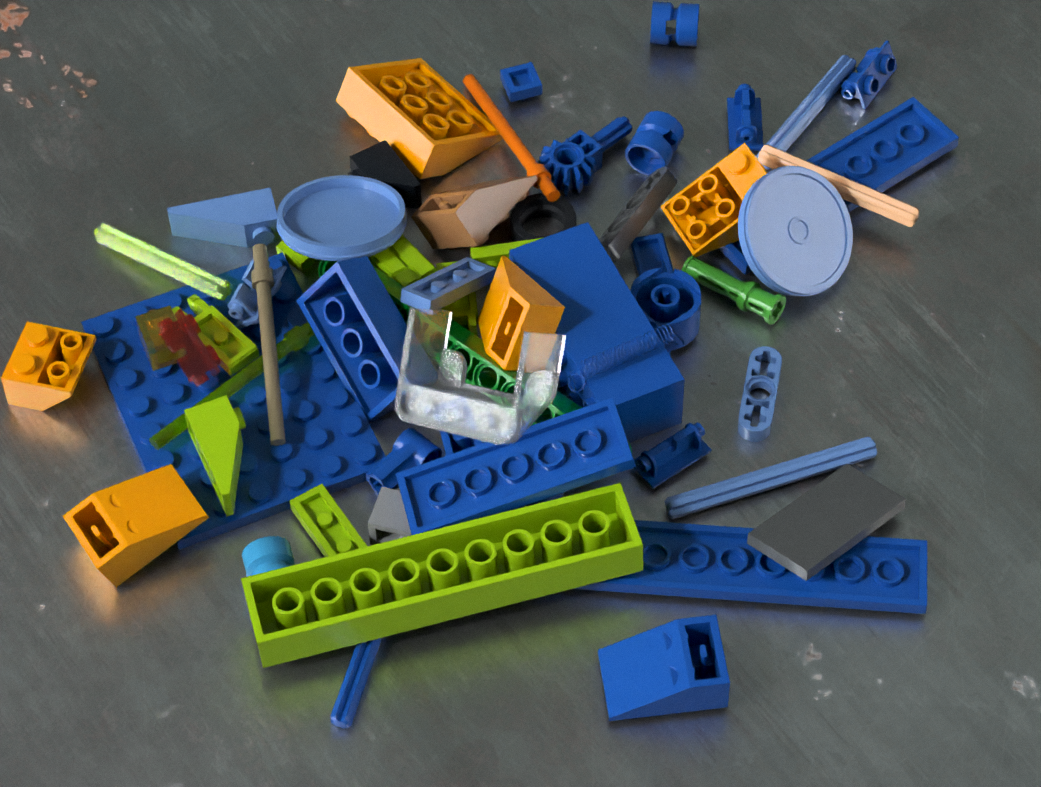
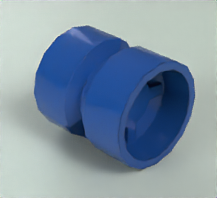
M653 1L650 44L669 45L673 40L676 41L678 46L697 47L700 4L681 3L678 8H674L671 2ZM676 20V28L667 27V21Z
M662 111L647 113L625 150V158L628 164L634 170L647 176L661 167H667L684 137V129L681 123L675 117Z

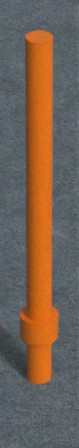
M473 74L466 75L463 79V84L526 169L527 176L536 175L538 178L533 186L540 189L549 202L557 201L560 197V192L552 183L549 171L543 164H538Z

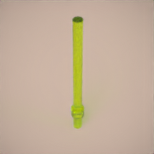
M308 321L301 327L294 326L284 334V339L276 344L278 361L291 351L297 352L309 343V338L315 333ZM262 355L194 406L225 395L229 398L264 372ZM185 412L149 438L156 450L161 449L188 429Z

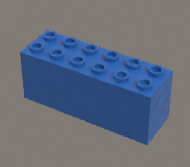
M586 222L509 250V259L565 307L544 361H549L552 367L553 379L559 388L564 387L567 398L583 408L613 397L629 443L681 424L685 379L664 345L586 379L585 387L580 392L575 393L569 389L568 382L574 373H581L585 378L588 377L587 369L583 362L581 366V360L586 361V365L591 372L590 365L587 362L588 357L592 358L593 355H599L604 350L607 352V349L610 350L611 347H618V344L621 345L625 341L629 342L630 339L633 340L637 336L640 337L641 334L644 335V333L647 334L648 331L654 330L590 224ZM652 331V335L656 343L658 344V339L655 333ZM648 333L649 338H650L652 344L655 346L654 340H653L651 334ZM645 334V339L649 347L651 348L650 341L647 335ZM641 336L642 342L645 348L647 349V344L644 338ZM637 337L638 343L641 349L644 351L643 345L640 339ZM634 339V344L637 350L640 352L639 346L636 340ZM630 341L631 347L636 354L635 347L632 341ZM626 342L627 348L630 354L632 355V350L629 344ZM623 344L624 351L626 355L629 357L628 351L625 345ZM619 345L620 352L625 359L624 352L621 346ZM615 347L616 353L621 360L620 353L618 349ZM611 349V350H612V353H613V356H614L615 360L617 361V356H616L614 350ZM608 350L609 357L611 361L614 363L613 357ZM604 352L605 358L610 365L609 358L607 354ZM600 353L601 359L604 365L606 366L605 359L603 355ZM597 355L598 362L600 366L603 368L601 360ZM593 357L594 363L599 370L598 363ZM589 358L590 364H591L593 370L595 371L594 364H593V362L591 361V359ZM577 374L571 379L570 387L573 391H579L584 385V378Z

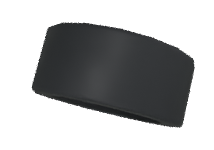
M543 193L529 195L524 200L518 202L511 211L510 238L512 242L547 237L533 235L523 228L526 222L538 217H551L560 221L564 228L559 232L575 227L576 213L574 208L563 197H559L555 202H549Z

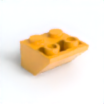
M27 321L1 376L8 404L44 411L72 397L97 340L96 335Z

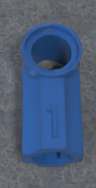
M408 428L396 439L392 451L366 473V480L378 495L381 487L397 489L399 485L395 473L441 458L442 450L415 428Z

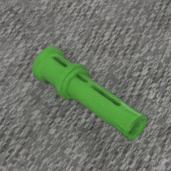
M693 255L687 258L682 267V271L692 276L696 282L735 301L740 310L744 312L750 310L764 317V321L770 325L775 324L784 311L786 297L781 294L773 295L761 289L760 284L755 281H741Z

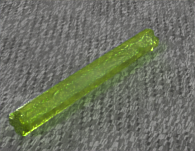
M101 223L99 228L94 230L96 242L219 301H223L228 295H231V283L215 274L107 223Z

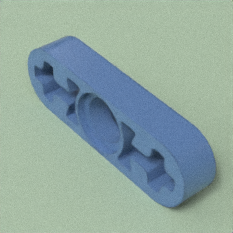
M768 346L754 349L748 361L738 418V432L742 438L750 442L765 440L770 435L781 374L782 356L776 349ZM762 362H769L767 376L760 375ZM762 388L767 390L770 396L766 399H756L751 396L750 392L753 389ZM753 411L760 413L758 427L750 426Z

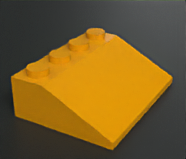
M422 58L348 67L336 102L346 110L347 114L351 118L356 119L370 136L376 138L379 142L386 140L412 174L419 179L445 175L503 140V137L490 119Z

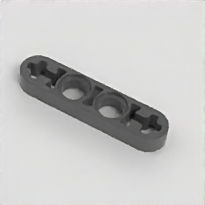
M666 166L657 169L646 178L599 238L613 263L623 255L676 186L678 180Z

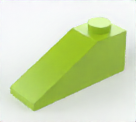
M227 395L185 409L184 412L190 437L227 517L234 514L243 450L241 429L246 428V424L240 408H232Z

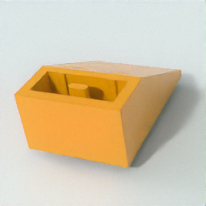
M744 143L660 207L692 255L697 257L739 241L738 217L743 198L751 185L768 172Z
M501 256L478 317L485 353L505 371L540 373L565 307L506 256Z
M169 464L92 493L64 514L63 518L96 568L117 588L207 520L209 516L174 466Z

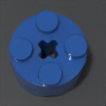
M653 268L643 272L633 281L631 293L653 329H658L662 325L666 326L668 323L673 333H676L684 340V346L689 344L700 330L701 291L696 280L682 270L674 269L673 273L662 272V268ZM667 325L669 333L672 332L670 327ZM663 326V330L666 334V337L668 338V332L666 328ZM659 328L662 338L666 342L665 335L661 328ZM656 330V333L662 342L661 336L659 332ZM674 335V341L683 345L682 341ZM673 342L665 345L668 353L682 348Z

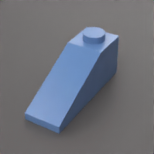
M271 187L167 208L172 236L245 248L253 247L256 244L268 245L282 241L276 227L277 210Z

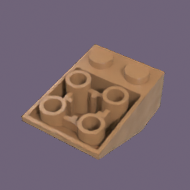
M536 175L490 180L432 194L411 218L433 250L446 248L453 250L458 247L470 246L472 248L478 247L488 240V234L496 225L509 217V211L512 207L529 195V189L538 178Z

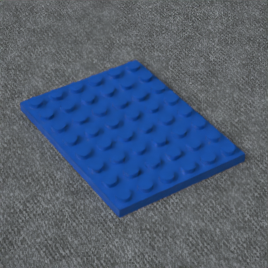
M283 252L268 257L270 266L273 269L282 266L287 267L280 280L282 285L279 291L272 296L286 441L283 445L274 446L270 443L260 324H251L239 329L257 346L259 357L230 376L174 323L169 314L171 309L179 306L193 319L197 315L190 309L187 298L197 294L200 299H203L209 306L213 305L233 325H236L239 319L229 315L228 303L239 284L244 283L251 289L242 280L249 264L81 322L84 333L96 335L97 340L92 352L145 473L172 464L209 516L207 520L176 542L179 550L290 509L289 501L320 484L324 485L329 494H333L367 481L366 473L386 457L361 406L350 397L296 302L303 294V291ZM227 395L232 408H240L246 424V428L241 429L243 450L234 514L227 517L190 437L184 412L185 409Z

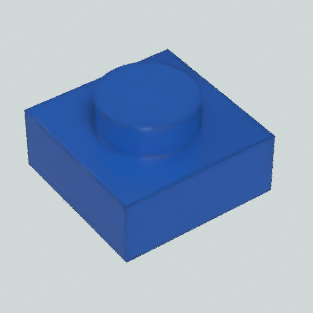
M532 62L500 70V79L510 102L543 94L542 83Z

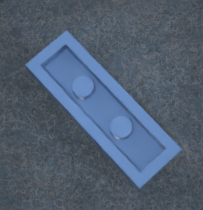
M466 257L402 288L400 302L414 307L417 312L422 314L435 313L437 310L492 283L496 268Z

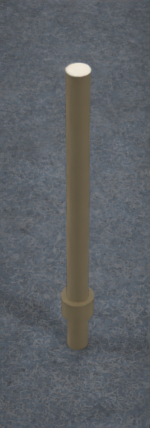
M256 244L252 247L254 270L251 272L252 287L257 292L271 445L279 446L285 444L286 441L271 295L274 278L273 270L269 268L267 246L265 244Z

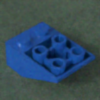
M717 615L676 619L598 649L609 721L728 707L730 679Z

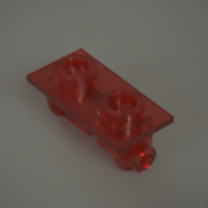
M180 308L174 315L177 319L173 322L168 317L157 324L160 328L158 334L172 354L185 348L187 354L176 361L188 378V381L190 383L194 382L198 387L209 380L207 372L210 371L213 377L220 373L218 365L221 364V360L211 345L205 347L197 335L201 333V329L190 313L185 316Z

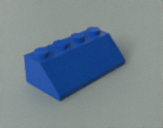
M367 256L337 261L296 300L347 392L361 406L369 423L417 398L438 379Z

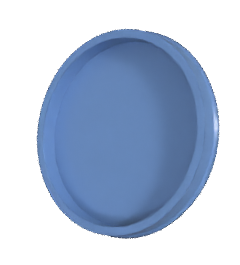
M800 166L779 167L757 179L743 198L738 217L740 246L750 269L762 283L770 289L787 296H812L824 292L835 284L848 265L852 252L853 231L850 215L844 200L837 189L825 177L813 170Z
M340 175L312 180L289 192L278 207L276 227L283 242L295 252L319 260L342 261L362 256L369 257L386 250L402 236L408 219L402 196L388 184L363 176Z

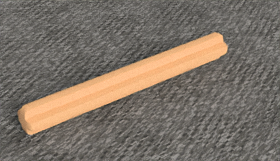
M764 145L759 152L758 159L766 167L774 170L783 166H800L813 170L825 177L837 189L842 199L907 227H913L917 222L920 211L917 207L773 146Z

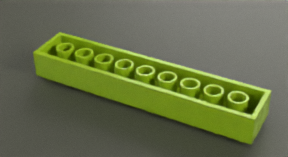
M617 483L241 578L262 666L266 668L643 571V543L622 485Z

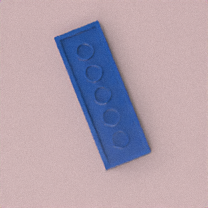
M612 397L395 474L411 534L415 535L514 510L636 467Z

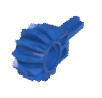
M623 116L616 118L591 137L582 130H579L571 137H567L562 143L553 139L551 147H543L538 164H543L552 177L551 181L557 190H563L566 196L570 190L581 193L583 186H590L594 173L602 168L603 152L630 134L633 127L629 123V119Z

